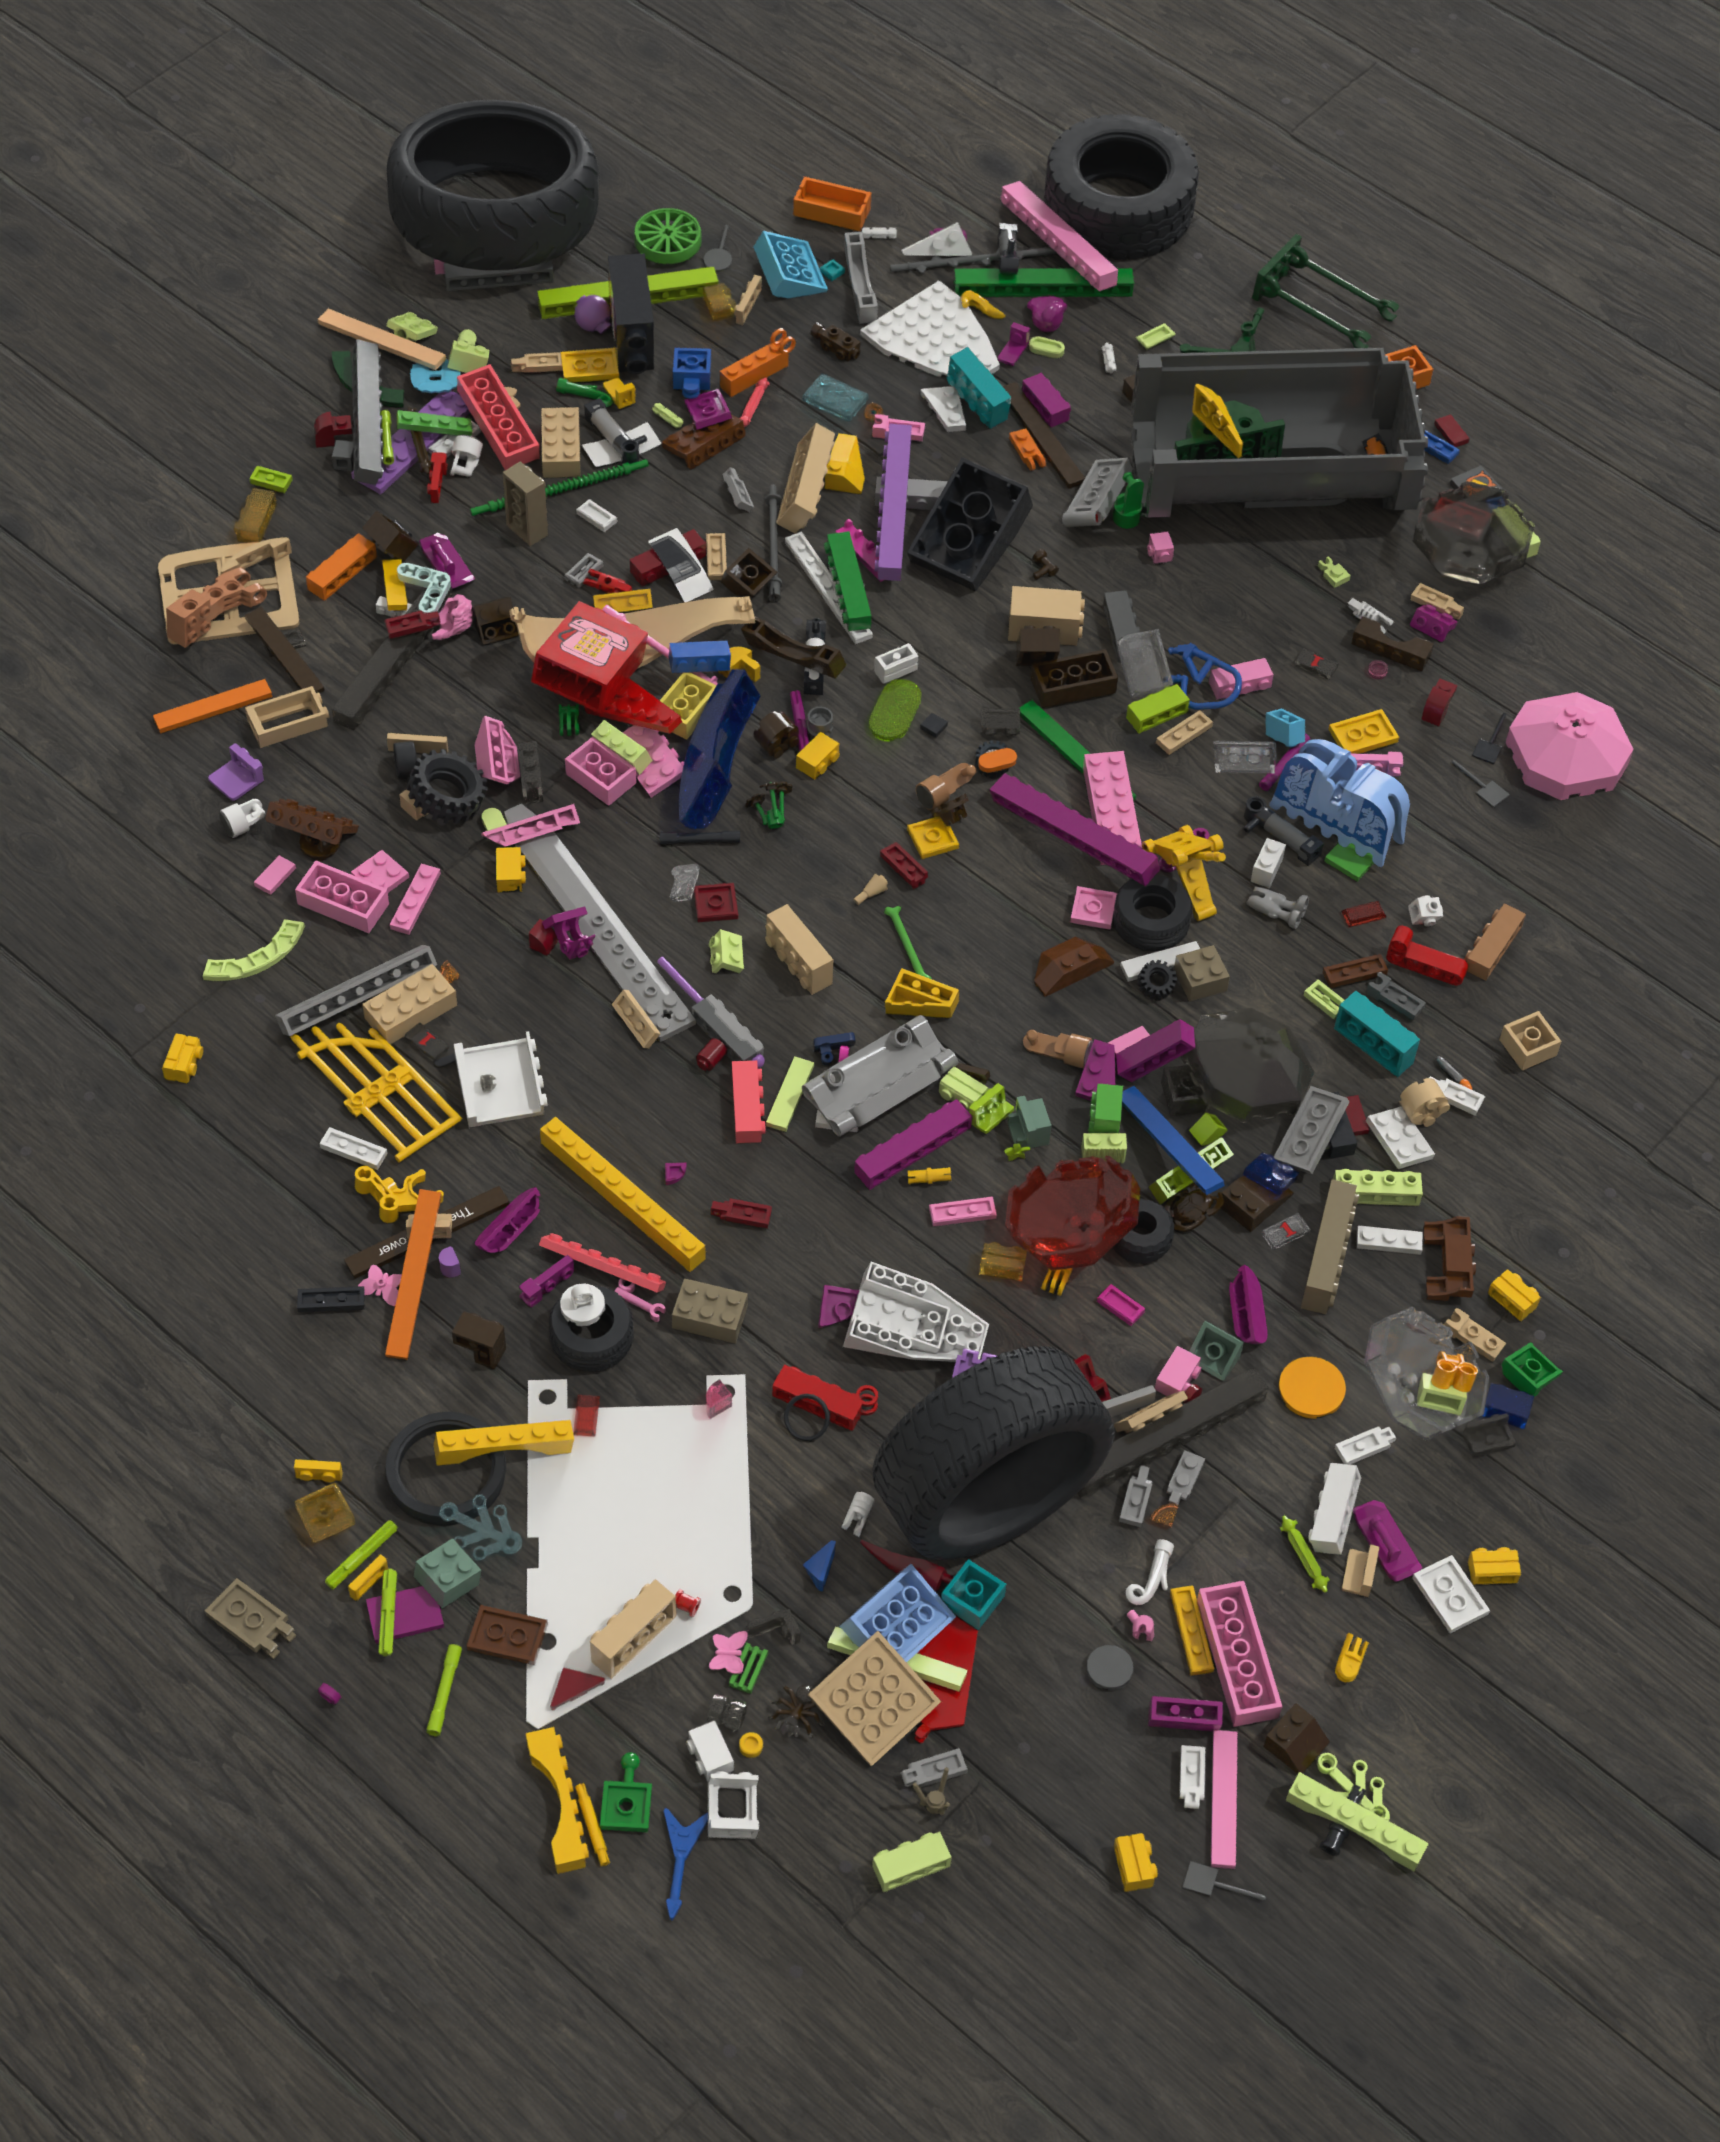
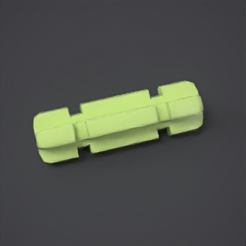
M654 404L652 410L655 414H659L662 419L669 424L671 423L675 428L682 427L683 420L680 417H677V415L662 404Z

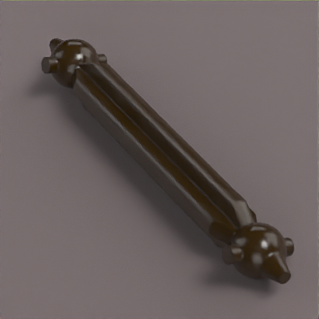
M408 407L407 411L416 412L417 409ZM410 430L418 460L421 464L420 472H425L428 475L432 462L429 461L422 432Z

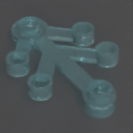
M476 1495L472 1500V1505L477 1509L481 1522L458 1512V1508L454 1503L447 1502L441 1506L439 1510L441 1519L447 1522L455 1520L477 1531L464 1537L457 1536L454 1538V1541L457 1539L463 1541L462 1549L466 1545L486 1538L498 1541L487 1547H476L472 1552L475 1560H483L487 1555L501 1550L507 1554H514L520 1550L522 1538L517 1532L511 1530L506 1516L507 1509L504 1505H497L493 1509V1516L499 1520L502 1533L493 1528L486 1508V1498L483 1495ZM476 1498H482V1499H483V1505H482V1506H477V1505H476V1503H475V1499H476ZM447 1508L453 1511L450 1517L444 1514V1510ZM497 1508H502L504 1510V1514L502 1516H498L496 1514ZM509 1538L515 1542L512 1547L506 1544V1540ZM477 1549L483 1550V1557L479 1558L475 1555Z

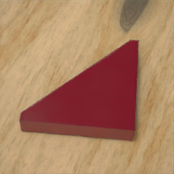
M563 1667L550 1705L551 1710H556V1707L587 1694V1691L599 1685H604L605 1678Z

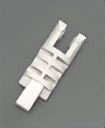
M1352 598L1348 602L1349 608L1354 611L1353 615L1360 620L1364 616L1377 622L1381 620L1389 626L1394 623L1393 620L1364 601L1361 603ZM1381 626V630L1384 634L1386 630L1383 626Z

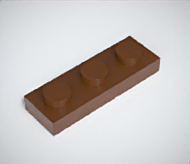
M1381 954L1324 967L1322 973L1329 987L1333 988L1377 977L1378 972L1387 975L1388 968Z

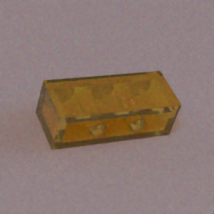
M253 488L251 494L247 496L245 508L241 509L240 519L234 526V533L237 534L239 542L253 543L262 541L277 506L274 491Z

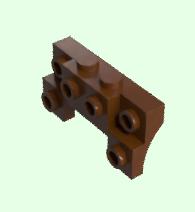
M1456 1216L1444 1221L1424 1222V1244L1441 1245L1443 1276L1426 1278L1427 1300L1448 1301L1450 1296L1472 1298L1474 1292L1473 1275L1476 1273V1263L1472 1262V1257L1475 1254V1244H1471L1470 1217Z

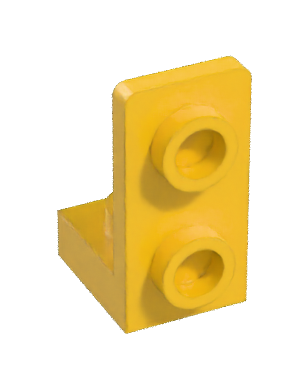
M615 378L603 383L604 389L619 409L635 403V386L632 382L624 385L620 378Z

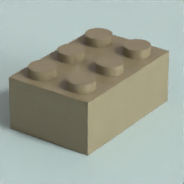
M684 1278L672 1313V1328L736 1344L748 1308V1293Z

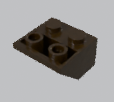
M504 597L472 606L474 625L483 645L519 635L516 623L510 618L509 611L514 609L511 597Z

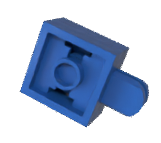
M674 348L673 389H682L684 397L689 399L697 398L700 390H710L711 349Z

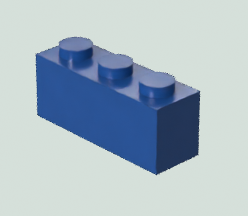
M728 641L669 643L668 659L672 673L730 671L731 653Z

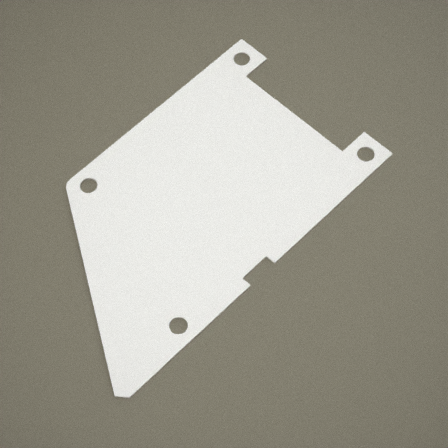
M745 1374L707 1375V1405L567 1409V1379L528 1380V1424L571 1420L574 1435L571 1453L547 1455L542 1452L528 1450L527 1538H539V1568L527 1569V1615L546 1619L548 1626L545 1634L553 1635L557 1641L555 1647L550 1650L540 1648L535 1665L527 1664L526 1722L535 1728H542L751 1609L753 1605ZM723 1385L732 1386L735 1390V1395L728 1400L721 1399L717 1393L718 1389ZM544 1390L555 1392L557 1396L555 1402L549 1405L541 1403L539 1400L540 1393ZM656 1579L674 1595H676L679 1589H682L685 1594L693 1598H701L700 1607L694 1617L676 1608V1618L612 1679L591 1662L590 1639L592 1635L607 1626L608 1620L613 1615H618L630 1599L634 1600L639 1595L642 1587L647 1583L651 1584ZM727 1587H738L742 1593L741 1598L736 1602L727 1601L723 1596V1592ZM563 1667L605 1678L604 1685H599L587 1691V1694L556 1707V1710H551L550 1708Z

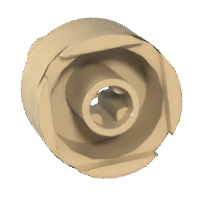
M1432 1078L1423 1079L1424 1083L1421 1084L1417 1082L1412 1083L1400 1095L1402 1100L1399 1103L1410 1121L1415 1125L1431 1126L1436 1118L1450 1109L1447 1098L1437 1082Z

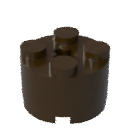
M774 711L766 715L758 723L760 725L758 731L755 729L753 733L754 739L775 759L781 757L784 751L790 747H795L799 742L797 738L799 735L798 727L783 711H780L781 713Z

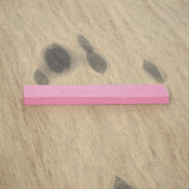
M1214 1730L1211 1867L1235 1869L1237 1732Z

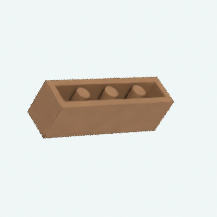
M1505 903L1500 910L1496 909L1491 919L1493 921L1491 924H1486L1482 932L1483 936L1477 937L1473 945V951L1469 950L1464 958L1469 965L1467 972L1486 981L1522 928L1526 914Z

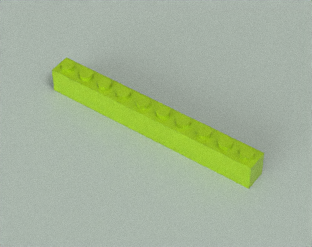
M714 267L648 276L651 304L718 295V278ZM609 281L537 291L542 319L575 315L577 300L583 295L586 297L589 295L600 296L609 305Z

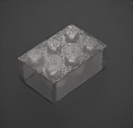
M1159 629L1125 635L1116 642L1130 698L1156 693L1173 685Z

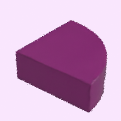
M665 1163L666 1185L674 1184L683 1178L686 1173L687 1163Z

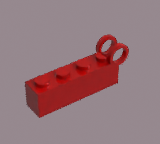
M785 1364L772 1385V1396L787 1403L800 1394H813L819 1397L828 1407L830 1422L851 1431L855 1428L861 1415H872L878 1407V1391L873 1386L864 1385L856 1393H849L842 1390L836 1384L826 1383L815 1375L810 1376L803 1373L797 1367H790ZM869 1390L874 1393L875 1397L870 1394L860 1395V1393ZM804 1398L793 1404L800 1409L825 1419V1412L822 1406L813 1399ZM863 1399H869V1400H871V1401L866 1402V1401H863ZM874 1405V1407L871 1410L862 1409V1406L870 1407Z

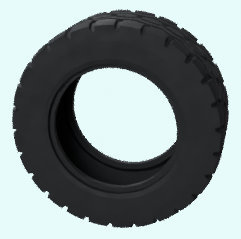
M1110 114L1101 115L1099 118H1088L1083 123L1078 122L1071 126L1069 130H1065L1053 144L1047 160L1044 203L1105 258L1111 256L1112 259L1125 260L1126 257L1138 259L1143 258V255L1146 257L1158 254L1159 251L1170 248L1173 243H1177L1191 224L1199 179L1198 163L1187 141L1181 135H1177L1176 131L1168 126L1164 127L1160 122L1154 120L1147 121L1145 117L1135 115L1131 117L1126 114H1117V116ZM1104 177H1126L1145 183L1153 191L1140 196L1121 197L1100 192L1088 183Z

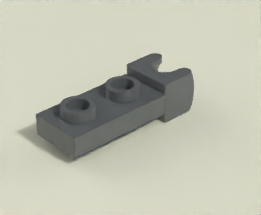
M1378 972L1375 983L1369 982L1366 990L1367 994L1378 1001L1380 999L1412 1020L1420 1014L1426 1005V1002L1393 983L1391 978L1381 972Z

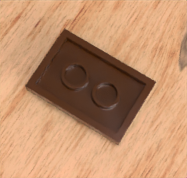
M480 1605L467 1643V1650L535 1665L548 1621L542 1618Z

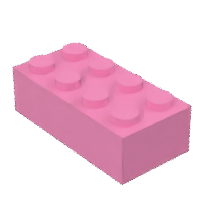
M318 861L314 862L295 889L298 905L366 933H370L389 905L387 889Z

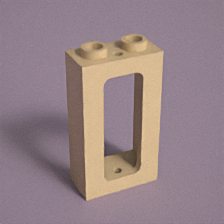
M313 686L245 707L247 721L260 748L328 727V710L326 706L322 707V698L319 693L315 692ZM306 709H310L313 715L264 730L262 723Z

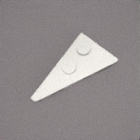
M958 222L902 249L904 255H972Z

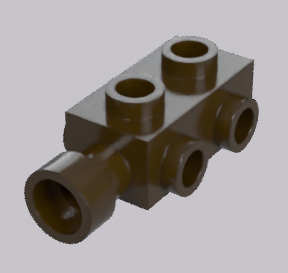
M817 322L811 328L810 335L816 339H821L820 345L823 350L827 352L829 350L832 351L839 360L845 359L849 362L852 358L856 360L859 357L861 341L834 325L825 329L822 324Z

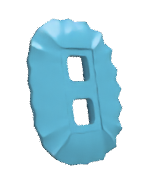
M446 359L438 368L441 369L440 371H430L431 368L419 363L413 364L410 376L414 388L422 393L449 392L457 387V376H460L461 372L447 368L448 360ZM441 377V380H429V378Z

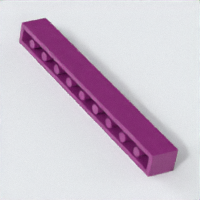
M1004 773L989 789L993 802L1144 886L1161 870L1158 857L1154 853H1148L1138 844L1128 842L1123 836L1112 833L1105 826L1101 827L1091 818L1081 816L1076 810L1065 807L1060 801L1052 800L1047 794L1036 791L1029 784H1023L1014 776L1011 777Z

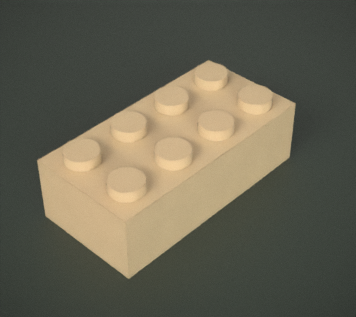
M579 407L542 408L543 478L580 477Z
M786 904L767 914L765 940L769 947L775 949L779 959L788 965L791 974L798 977L801 986L813 995L832 985V957L789 905Z
M431 964L363 1003L364 1019L389 1044H392L457 1006L456 991L436 967Z
M656 1579L651 1584L647 1583L644 1585L634 1600L630 1599L618 1615L615 1614L608 1620L607 1626L592 1635L590 1639L591 1662L612 1679L676 1618V1596Z

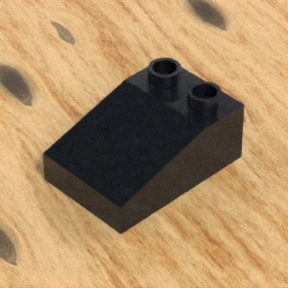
M961 458L907 551L910 561L976 592L1014 540L1033 507L1028 487Z

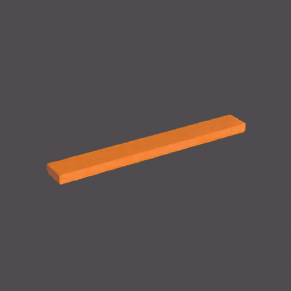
M419 1190L385 1353L386 1357L408 1360L442 1196L441 1192Z

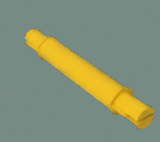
M579 1784L575 1786L579 1797L578 1803L583 1813L595 1850L594 1852L598 1856L600 1866H607L610 1864L606 1852L607 1847L596 1818L591 1797L587 1794L585 1784Z

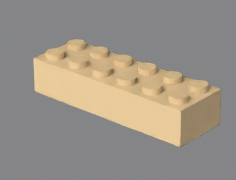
M817 423L797 445L776 524L795 534L800 528L803 529L810 518L813 519L817 513L816 505L821 498L819 493L824 486L823 478L828 471L826 466L831 459L830 451L835 445L833 441L835 433Z

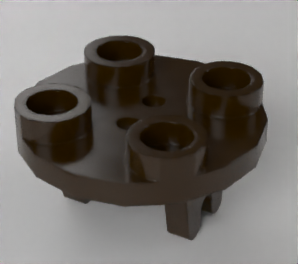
M965 793L930 810L933 818L940 816L948 827L951 823L954 824L967 817L964 803L968 802L969 799Z
M302 834L299 840L301 851L316 861H324L340 847V843L334 845Z

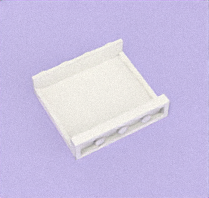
M529 1031L526 1032L525 1039L463 1049L462 1043L454 1044L455 1058L469 1127L544 1115V1107L548 1106L546 1094L541 1093V1088H544L542 1075L538 1076L537 1070L540 1069L538 1057H534L533 1052L536 1051L535 1039H530Z

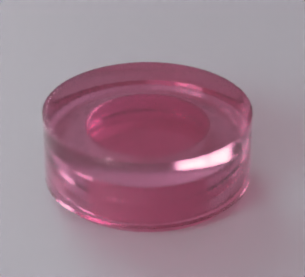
M1375 660L1369 664L1368 674L1372 678L1383 679L1386 677L1388 666L1385 662Z

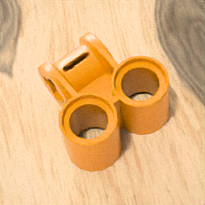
M1440 1351L1436 1358V1367L1431 1383L1439 1389H1449L1453 1385L1455 1389L1461 1392H1469L1474 1384L1478 1369L1474 1365L1464 1362L1462 1354H1457L1456 1356L1447 1355L1445 1352Z

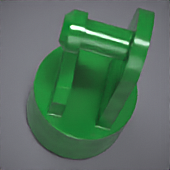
M1126 472L1122 479L1128 485L1125 493L1117 496L1112 518L1119 527L1133 528L1139 524L1141 518L1144 483L1141 479L1134 480L1132 473Z

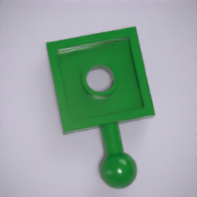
M628 1752L621 1758V1766L625 1770L624 1782L604 1781L600 1830L648 1832L652 1783L633 1782L634 1770L640 1764L639 1757L633 1752ZM623 1802H630L633 1805L629 1811H623L619 1806Z

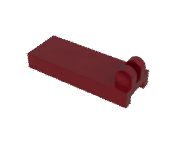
M897 842L880 850V856L914 889L918 888L919 884H925L928 872Z

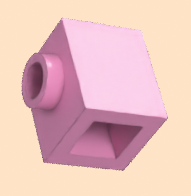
M1169 532L1150 534L1147 551L1148 555L1152 556L1154 564L1169 562L1173 559L1174 546Z

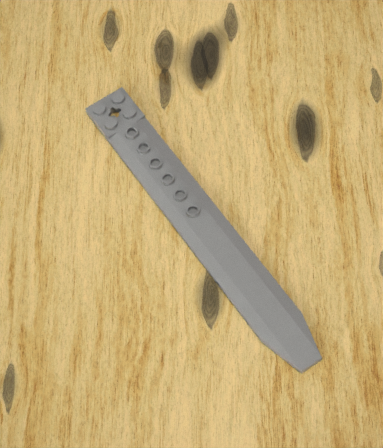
M523 804L504 811L507 824L536 816ZM555 832L515 843L516 847H521V854L525 855V860L564 912L585 906L588 914L579 919L581 933L588 937L595 934L594 944L590 948L622 991L629 990L661 1033L657 1038L659 1042L696 1025V1020L675 991L670 988ZM664 1014H670V1015H671V1018H670V1019H668L667 1017H664V1018H662V1017L664 1016Z

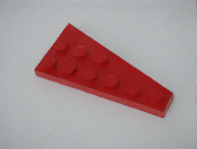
M630 678L601 714L584 706L588 714L669 734L682 723L679 714Z

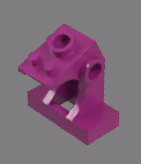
M585 906L552 915L542 921L545 929L554 928L560 943V949L569 959L584 957L588 953L590 946L594 944L595 934L588 937L583 935L579 928V919L588 914ZM567 931H570L573 941L568 937Z

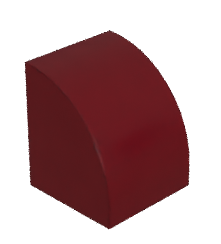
M539 919L529 932L530 948L547 956L558 943V938L552 927L545 929L542 923L543 920Z

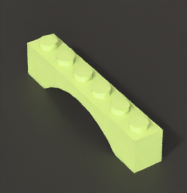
M1300 1772L1288 1792L1286 1801L1308 1813L1343 1825L1370 1841L1392 1860L1412 1871H1415L1429 1844Z

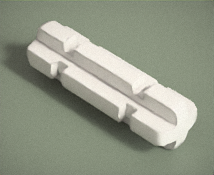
M862 228L863 238H896V228H889V230L886 228Z
M1105 343L1102 346L1105 370L1113 374L1116 371L1113 346Z

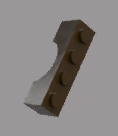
M1362 616L1354 631L1351 643L1359 648L1422 672L1431 657L1434 643L1418 637L1405 642L1391 640L1383 634L1379 622Z

